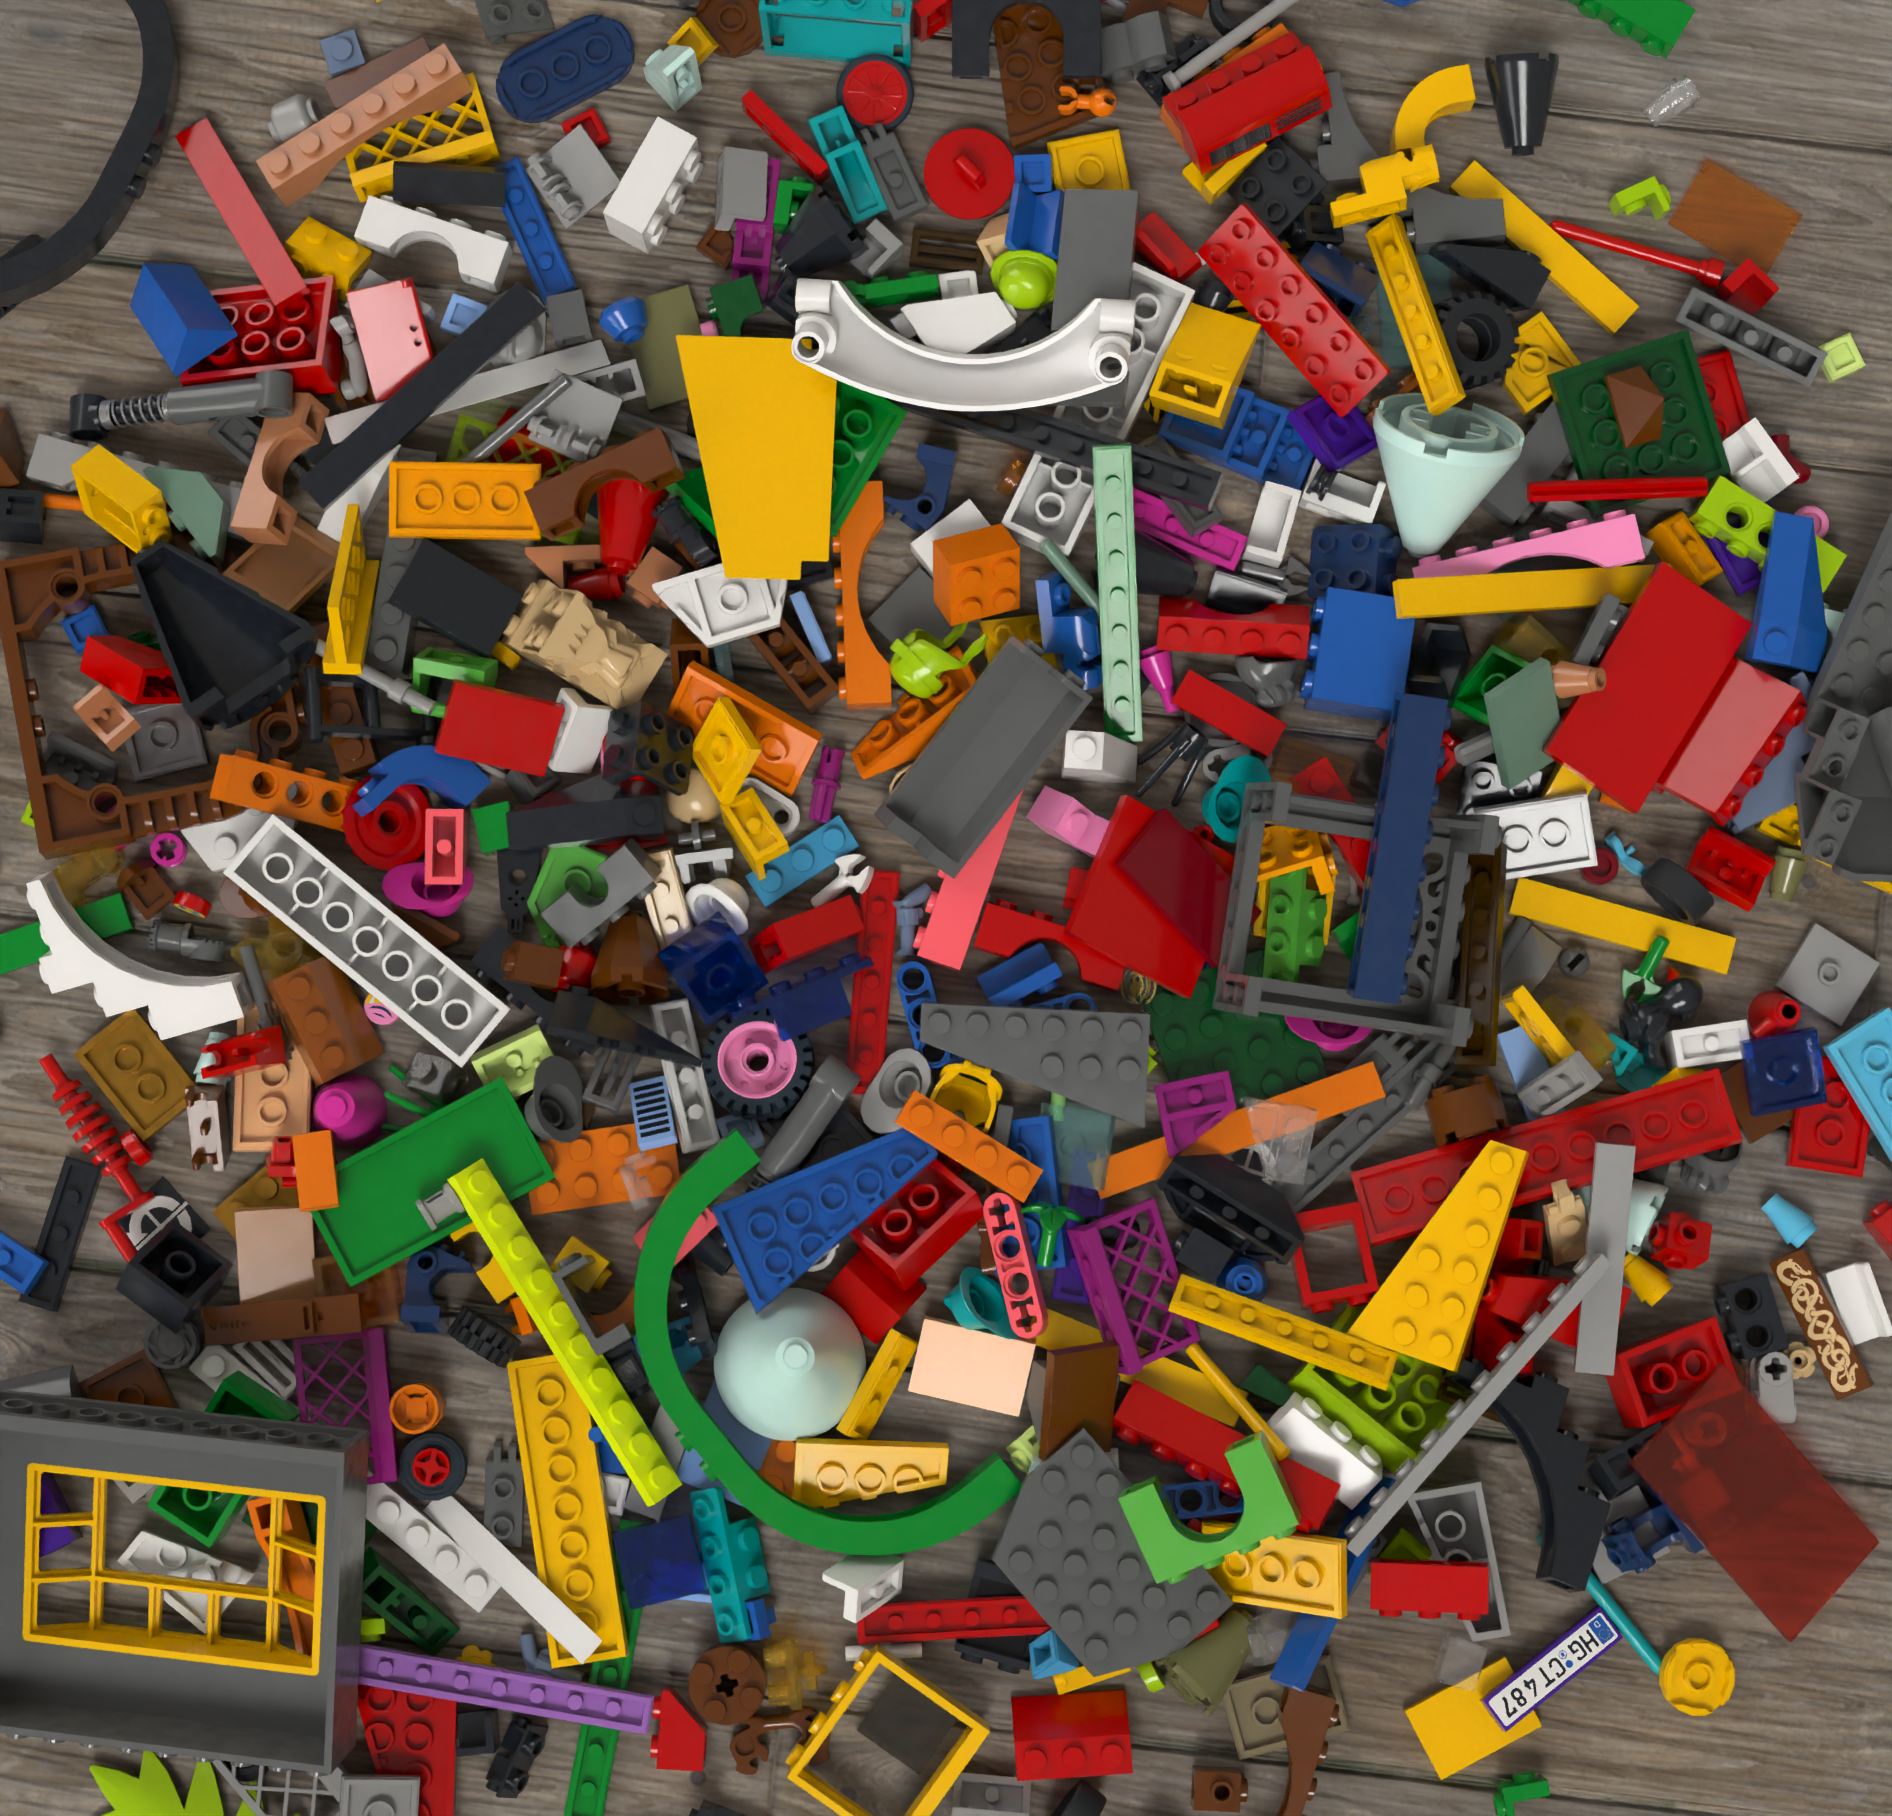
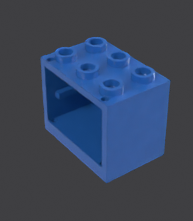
M1328 587L1322 597L1317 596L1316 603H1313L1310 617V625L1316 626L1315 633L1311 634V638L1308 639L1307 658L1304 659L1305 662H1311L1310 670H1306L1300 684L1301 694L1299 698L1305 699L1304 709L1390 722L1395 691L1405 692L1415 618L1397 619L1394 597Z

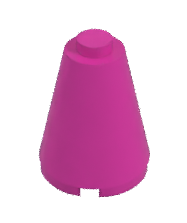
M345 1073L325 1082L317 1091L312 1104V1119L317 1131L331 1130L333 1143L337 1147L357 1148L371 1143L382 1132L381 1125L387 1121V1104L382 1089L372 1079L355 1073Z

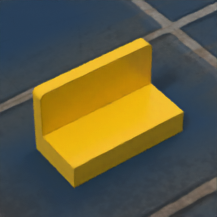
M1263 143L1201 175L1194 163L1191 162L1183 169L1182 176L1211 205L1232 186L1266 149L1267 145Z
M752 787L736 795L732 804L719 805L725 828L760 881L766 878L764 864L785 854L790 849L788 842Z

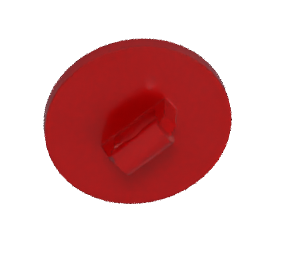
M965 128L946 134L933 145L925 160L924 184L932 202L951 217L962 220H977L988 217L997 212L1007 202L1013 191L1015 183L1013 157L999 138L984 130Z

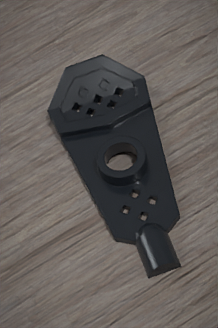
M509 848L497 850L501 910L508 914L507 932L522 933L523 916L530 912L527 901L537 881L543 849L509 851ZM516 870H522L526 875L525 881L521 884H515L512 881V874Z

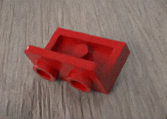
M1708 827L1695 843L1685 870L1694 876L1709 892L1749 912L1757 900L1765 877L1774 868L1776 860L1765 855L1761 850L1752 848L1731 837L1727 832L1714 827Z

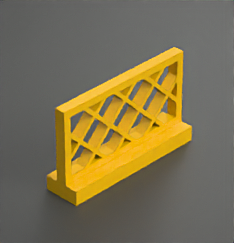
M474 73L465 75L473 89L472 96L464 107L455 102L448 106V108L461 113L453 128L438 122L444 109L434 111L430 118L421 114L411 117L426 124L417 139L403 133L410 120L408 118L399 122L395 129L388 127L382 130L391 135L382 150L367 144L369 141L367 139L345 156L352 185L361 203L367 201L369 195L378 198L381 195L393 193L394 161L481 166L501 159ZM475 105L477 107L478 113L473 111ZM470 117L482 123L484 132L468 136L461 133L460 130L467 118ZM433 128L448 134L442 145L433 147L425 143ZM398 139L413 145L407 156L398 158L389 154ZM363 150L378 156L373 166L362 170L357 169L355 162Z
M359 504L347 505L327 605L330 626L322 661L324 674L362 675L381 566L380 560H367Z

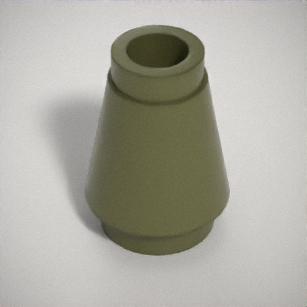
M1777 846L1775 855L1771 854V858L1775 859L1776 863L1771 870L1770 898L1792 902L1809 862L1805 861L1806 855L1802 854L1801 850Z

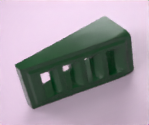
M1255 1363L1237 1385L1243 1391L1280 1407L1284 1406L1294 1393L1292 1389L1259 1363Z

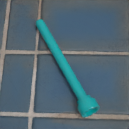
M1541 1531V1532L1538 1534V1536L1536 1537V1540L1539 1542L1540 1545H1541L1542 1531ZM1591 1572L1586 1590L1653 1673L1659 1675L1662 1658Z

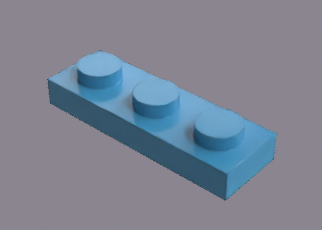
M838 815L790 846V851L764 864L766 878L759 881L753 871L745 877L765 908H768L834 865L837 858L851 854L860 846Z

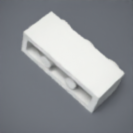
M1294 1392L1285 1405L1280 1407L1266 1422L1289 1448L1290 1454L1287 1456L1288 1458L1341 1485L1338 1499L1351 1510L1382 1479L1383 1462L1379 1454L1370 1446H1362L1354 1440L1351 1432L1338 1421L1333 1423L1323 1414L1321 1407L1311 1398L1306 1397L1304 1399L1297 1392Z

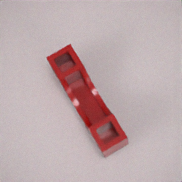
M1159 597L1156 650L1306 659L1310 630L1309 607L1270 604L1266 609L1256 613L1227 614L1209 609L1197 599Z
M1326 756L1316 760L1287 779L1297 794L1356 803ZM1329 834L1347 865L1348 873L1356 882L1360 892L1363 893L1371 841Z
M996 899L995 905L991 903L986 904L973 949L1010 959L1018 949L1034 941L1054 942L1067 949L1076 960L1080 973V982L1117 993L1126 966L1063 933L1065 926L1052 923L1053 916L1032 910L1031 916L1016 912L1017 905L1000 899Z
M1508 1218L1490 1271L1522 1273L1530 1264L1541 1260L1544 1222ZM1478 1308L1475 1315L1476 1326L1472 1355L1474 1359L1486 1364L1485 1369L1493 1370L1500 1362L1496 1356L1501 1349L1510 1341L1516 1344L1525 1331L1522 1330L1520 1325ZM1533 1357L1519 1373L1532 1374Z

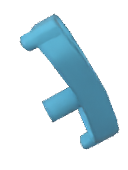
M1612 831L1605 838L1608 849L1615 854L1618 861L1628 871L1642 877L1649 870V867H1645L1640 861L1630 857L1636 849L1630 845L1624 851L1622 842L1615 835V831Z

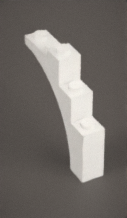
M53 871L40 874L26 883L29 905L32 909L36 910L41 923V937L44 943L50 947V951L39 958V971L45 984L49 985L52 994L93 982L95 986V1000L99 1007H103L106 1017L148 1005L150 1025L158 1032L160 1040L242 1018L255 1007L243 972L206 977L183 976L153 969L128 958L105 943L90 929L66 899Z

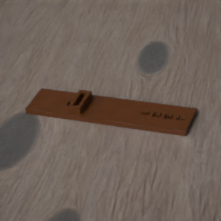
M361 1293L202 1308L205 1346L364 1332Z

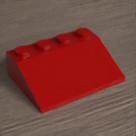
M334 275L303 279L310 293L279 311L262 284L209 290L238 336L181 373L180 382L182 385L192 386L255 378L258 372L277 370L287 372L293 376V392L310 393L312 395L338 392L341 369L340 335L330 322L332 318L339 316L337 284Z

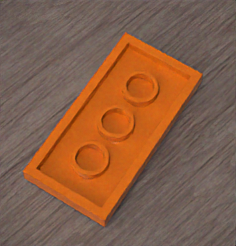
M693 660L687 666L666 714L690 726L694 731L695 741L718 697H729L762 748L749 774L792 797L823 734Z
M635 1123L582 1131L579 1138L571 1143H560L553 1139L544 1142L536 1141L556 1178L529 1192L531 1213L534 1216L666 1196L670 1188L680 1177L676 1145L671 1144L640 1151Z

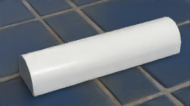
M685 998L650 1006L649 1011L654 1032L701 1059L688 999ZM661 1060L682 1153L687 1154L709 1149L720 1140L702 1064L701 1068Z

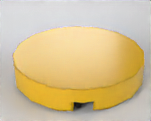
M1687 1638L1676 1643L1665 1654L1659 1668V1685L1664 1698L1675 1709L1691 1716H1706L1713 1713L1714 1711L1712 1710L1717 1709L1719 1705L1723 1706L1729 1700L1735 1686V1669L1732 1661L1729 1660L1728 1655L1721 1646L1704 1638Z

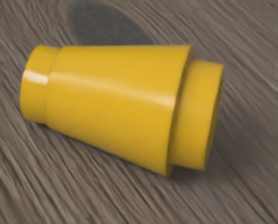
M1629 1253L1625 1257L1624 1277L1641 1302L1646 1301L1653 1307L1673 1287L1667 1280L1669 1276L1640 1255L1635 1256Z

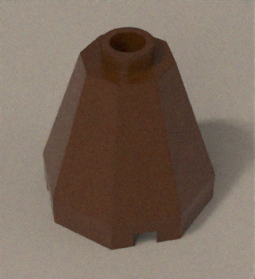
M627 911L615 922L612 923L610 921L591 974L593 997L603 1002L623 1006L629 1005V998H639V1005H650L670 997L667 971L650 922L647 918L641 917L639 912Z

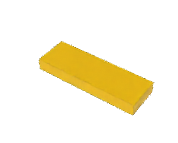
M892 1328L890 1329L836 1430L856 1440L868 1439L919 1342Z

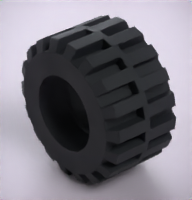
M1473 291L1468 294L1465 292L1434 305L1464 390H1470L1494 382L1495 379L1504 376L1507 373L1505 369L1512 367L1515 362L1511 355L1518 353L1520 345L1514 343V338L1520 335L1518 328L1513 329L1511 322L1516 321L1513 314L1507 315L1505 313L1507 306L1502 301L1494 303L1495 296L1491 294L1482 296L1480 291ZM1460 322L1470 326L1477 335L1479 351L1474 361L1465 357L1457 345L1456 332Z

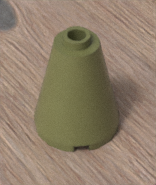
M1232 1609L1218 1618L1220 1626L1191 1641L1186 1647L1155 1661L1157 1668L1162 1664L1164 1665L1167 1672L1163 1675V1678L1191 1707H1194L1197 1703L1205 1707L1201 1713L1204 1716L1210 1717L1215 1712L1260 1637L1256 1630L1259 1627L1258 1622L1245 1610L1239 1613Z

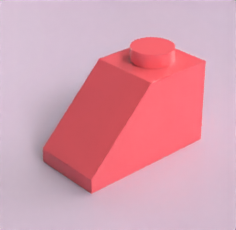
M426 809L424 884L463 885L469 854V813L464 809Z

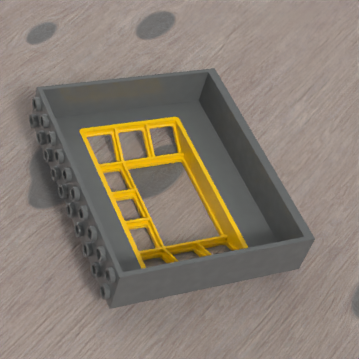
M0 1389V1733H5L7 1737L12 1739H22L28 1736L43 1738V1741L52 1744L65 1741L77 1742L85 1748L117 1747L120 1752L134 1753L140 1750L155 1752L157 1756L164 1758L181 1755L193 1757V1760L197 1762L229 1761L231 1765L236 1767L261 1765L268 1766L271 1771L284 1772L290 1769L301 1770L315 1777L332 1774L356 1745L369 1430ZM43 1472L94 1477L93 1511L41 1514V1474ZM108 1479L271 1498L268 1587L106 1568L105 1545ZM285 1499L313 1502L318 1505L316 1545L283 1532ZM90 1525L92 1527L91 1567L46 1570L38 1568L39 1532L41 1528ZM283 1548L315 1560L314 1601L282 1589ZM85 1580L90 1582L89 1622L37 1624L39 1584ZM104 1582L144 1586L149 1589L148 1628L108 1624L103 1621ZM163 1589L203 1593L208 1596L207 1635L162 1629ZM222 1596L262 1600L267 1603L266 1642L224 1638L220 1635ZM281 1604L310 1614L313 1617L312 1657L280 1644Z

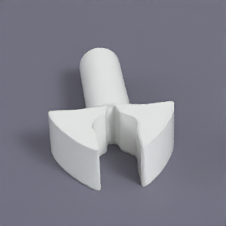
M851 854L837 858L835 862L840 867L839 875L811 898L813 907L816 908L831 902L848 887H854L856 892L863 894L871 882L874 867L867 866L859 875H851L855 865L862 862L866 856Z

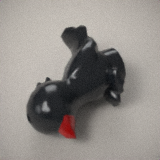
M1668 966L1666 984L1657 997L1639 1003L1633 995H1628L1627 999H1624L1623 1006L1626 1013L1619 1015L1620 1030L1625 1042L1628 1044L1638 1041L1639 1047L1643 1050L1644 1065L1659 1071H1663L1666 1068L1665 1061L1660 1054V1042L1668 1032L1673 1017L1679 1016L1682 1024L1685 1023L1686 1018H1693L1696 1009L1700 1006L1703 999V987L1699 980L1693 976L1681 974L1677 969Z

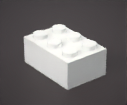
M660 117L656 118L603 211L610 234L649 254L653 245L658 247L661 244L668 229L665 226L671 213L676 215L680 211L686 197L683 194L689 182L694 184L703 169L697 137Z

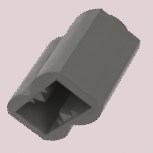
M1160 11L1145 13L1126 22L1101 29V77L1112 81L1114 84L1129 82L1134 79V74L1145 69L1148 73L1161 71L1168 67L1167 63L1177 59L1168 16Z

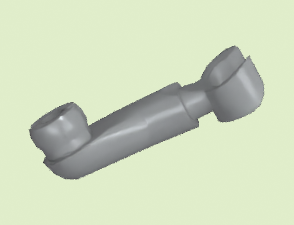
M340 315L332 318L330 322L342 337L343 351L349 362L351 379H345L340 383L341 390L347 400H352L357 396H364L368 391V374L359 340L352 334L356 331L354 321L349 315Z

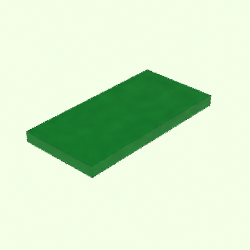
M502 1077L336 1164L340 1207L310 1212L351 1288L473 1223L465 1210L462 1213L456 1212L437 1224V1229L432 1231L416 1206L415 1201L418 1199L424 1201L442 1190L443 1185L448 1182L447 1179L481 1158L485 1161L509 1202L556 1178Z

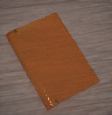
M1707 159L1668 224L1738 266L1749 257L1767 275L1801 219L1802 214Z

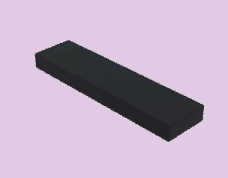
M71 1156L65 1157L35 1249V1253L49 1261V1264L30 1294L21 1293L20 1302L58 1312L102 1178L101 1171L105 1168L104 1166H95L94 1163Z

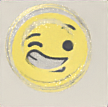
M1128 969L1122 976L1121 994L1124 1000L1130 1004L1146 1005L1154 998L1157 983Z

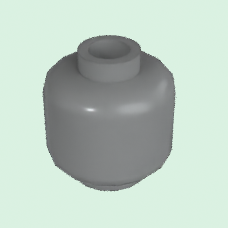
M295 94L273 105L268 128L275 141L285 143L325 118V115L315 98L309 99L304 94Z

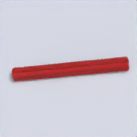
M1704 476L1533 481L1527 483L1526 497L1529 502L1704 497L1708 493V480Z

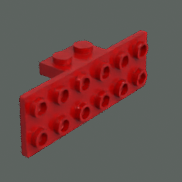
M1248 204L1240 205L1198 250L1201 258L1253 318L1261 324L1266 333L1339 417L1343 418L1390 373L1391 370Z

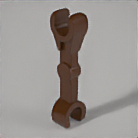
M985 1179L984 1186L986 1192L979 1197L982 1207L991 1192V1186ZM969 1181V1182L967 1183V1185L970 1186V1187H971V1181ZM983 1217L977 1222L978 1234L981 1235L982 1243L980 1244L979 1257L981 1271L983 1274L988 1275L996 1272V1263L991 1243H989L985 1218Z

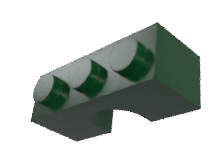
M752 274L709 288L712 297L706 298L711 317L713 320L719 318L724 332L718 334V336L743 337L745 323L751 317L766 312L755 276Z

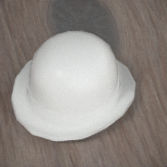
M717 878L708 884L700 883L692 886L686 893L685 897L691 919L699 927L710 933L722 936L740 935L748 929V919L745 914L749 908V898L745 889L734 880Z

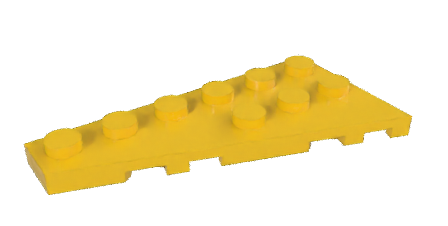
M1490 1140L1346 1334L1457 1372L1529 1153Z

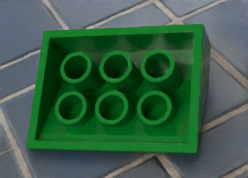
M838 380L836 383L830 535L835 537L907 414V411L879 395L860 390Z

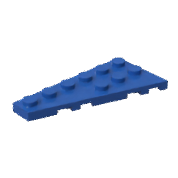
M902 1128L712 1207L713 1215L756 1315L933 1162L938 1156L936 1149Z

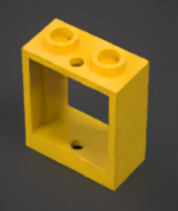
M100 444L71 465L84 514L134 552L138 553L142 548L152 546L160 540L169 543L173 539L161 490Z

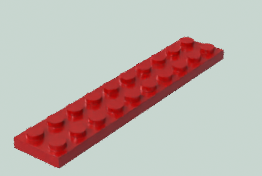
M1719 1068L1351 1172L1350 1174L1358 1201H1360L1372 1247L1420 1234L1490 1140L1529 1153L1511 1206L1512 1208L1553 1196L1551 1183L1563 1179L1567 1180L1570 1191L1590 1186L1592 1182L1595 1142L1636 1146L1633 1173L1742 1143V1136Z

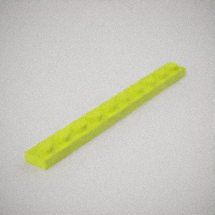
M481 1158L447 1179L647 1507L655 1505L682 1485L681 1481L605 1357L595 1354L552 1279L551 1275L553 1272L485 1161Z

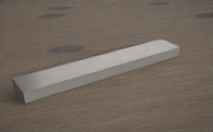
M1595 1142L1585 1254L1588 1253L1592 1256L1595 1252L1602 1253L1613 1265L1580 1302L1573 1368L1575 1372L1614 1376L1636 1150L1634 1145Z

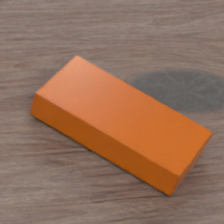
M324 1130L292 1135L300 1211L303 1213L340 1207L332 1131Z

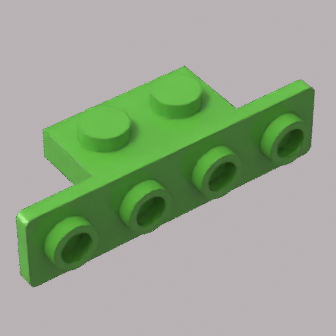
M1307 867L1273 877L1270 880L1263 978L1298 983L1300 965L1321 967V956L1324 952V918L1327 914L1326 894L1321 895L1320 891L1306 889Z

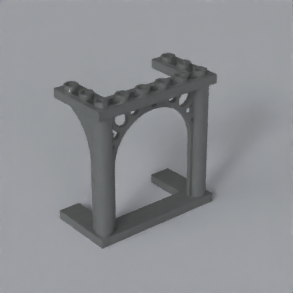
M1279 781L1246 783L1212 1009L1258 1017L1259 1012L1414 1034L1416 1039L1466 1047L1467 1039L1471 1038L1474 1027L1473 1018L1470 1016L1471 1009L1446 1005L1447 997L1449 998L1453 992L1454 977L1451 975L1452 963L1457 958L1460 948V942L1456 936L1458 923L1463 920L1465 914V902L1462 900L1464 885H1467L1471 874V866L1467 863L1468 855H1494L1495 848L1499 847L1502 838V828L1499 826L1500 817L1486 814L1447 815V817L1429 816V821L1433 823V834L1430 844H1425L1423 857L1430 852H1437L1441 857V862L1435 872L1426 875L1424 881L1418 884L1417 892L1421 900L1420 925L1414 943L1413 954L1411 958L1406 957L1404 972L1412 973L1419 979L1422 990L1421 995L1417 998H1412L1407 994L1400 995L1399 1004L1356 999L1347 994V989L1243 975L1265 824L1371 841L1376 806L1291 793V783ZM1438 880L1434 888L1436 895L1431 897L1428 893L1429 883ZM1431 920V930L1428 931L1426 923ZM1422 954L1427 956L1426 960L1423 961L1424 971L1417 967L1418 957Z

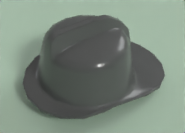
M549 1056L540 1062L535 1071L533 1094L524 1106L526 1123L535 1134L536 1141L544 1142L553 1139L560 1143H571L578 1139L582 1132L583 1090L581 1078L573 1064L561 1056Z

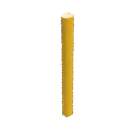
M1191 1344L1186 1349V1354L1254 1433L1263 1430L1274 1456L1279 1461L1285 1459L1290 1454L1289 1448L1199 1344Z

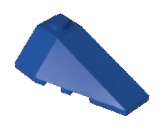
M1775 511L1745 660L1819 673L1828 636L1813 518Z

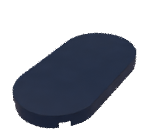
M592 14L584 16L514 52L504 60L496 78V93L502 107L510 116L519 121L541 123L617 85L629 74L634 63L635 50L631 35L621 22L613 18L603 17V15Z

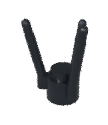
M1185 722L1182 727L1177 725L1168 736L1137 759V764L1142 765L1171 744L1169 748L1172 752L1146 779L1143 785L1136 791L1135 796L1141 798L1178 757L1184 761L1192 757L1190 765L1171 802L1173 807H1177L1200 761L1209 752L1204 748L1209 741L1207 737L1188 722Z

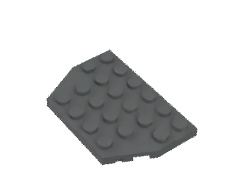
M1081 1427L1047 1460L1040 1463L1024 1478L1015 1505L1004 1526L1001 1539L998 1541L993 1553L992 1560L1091 1675L1096 1677L1163 1659L1167 1655L1186 1647L1231 1607L1234 1602L1202 1565L1189 1570L1190 1575L1177 1583L1169 1584L1165 1580L1156 1584L1118 1500L1121 1491L1133 1485L1088 1432Z

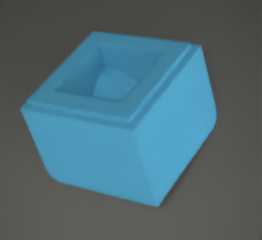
M1050 1629L1028 1644L1034 1679L1069 1672L1079 1667L1078 1658L1053 1629Z

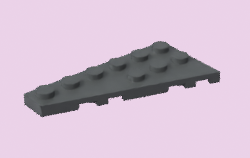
M940 1002L921 1003V1042L1145 1128L1150 1013Z

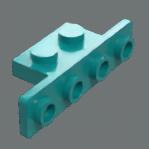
M721 1487L693 1491L690 1493V1499L719 1640L721 1643H730L751 1639L752 1633L745 1600L771 1592L755 1517L744 1518L729 1523Z

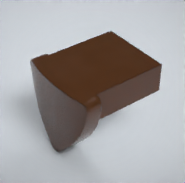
M154 859L141 860L126 866L117 879V888L122 894L126 893L146 920L152 919L170 905L176 895L156 869L158 864Z

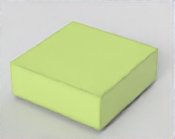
M1850 332L1819 346V348L1828 353L1821 367L1829 384L1866 366Z

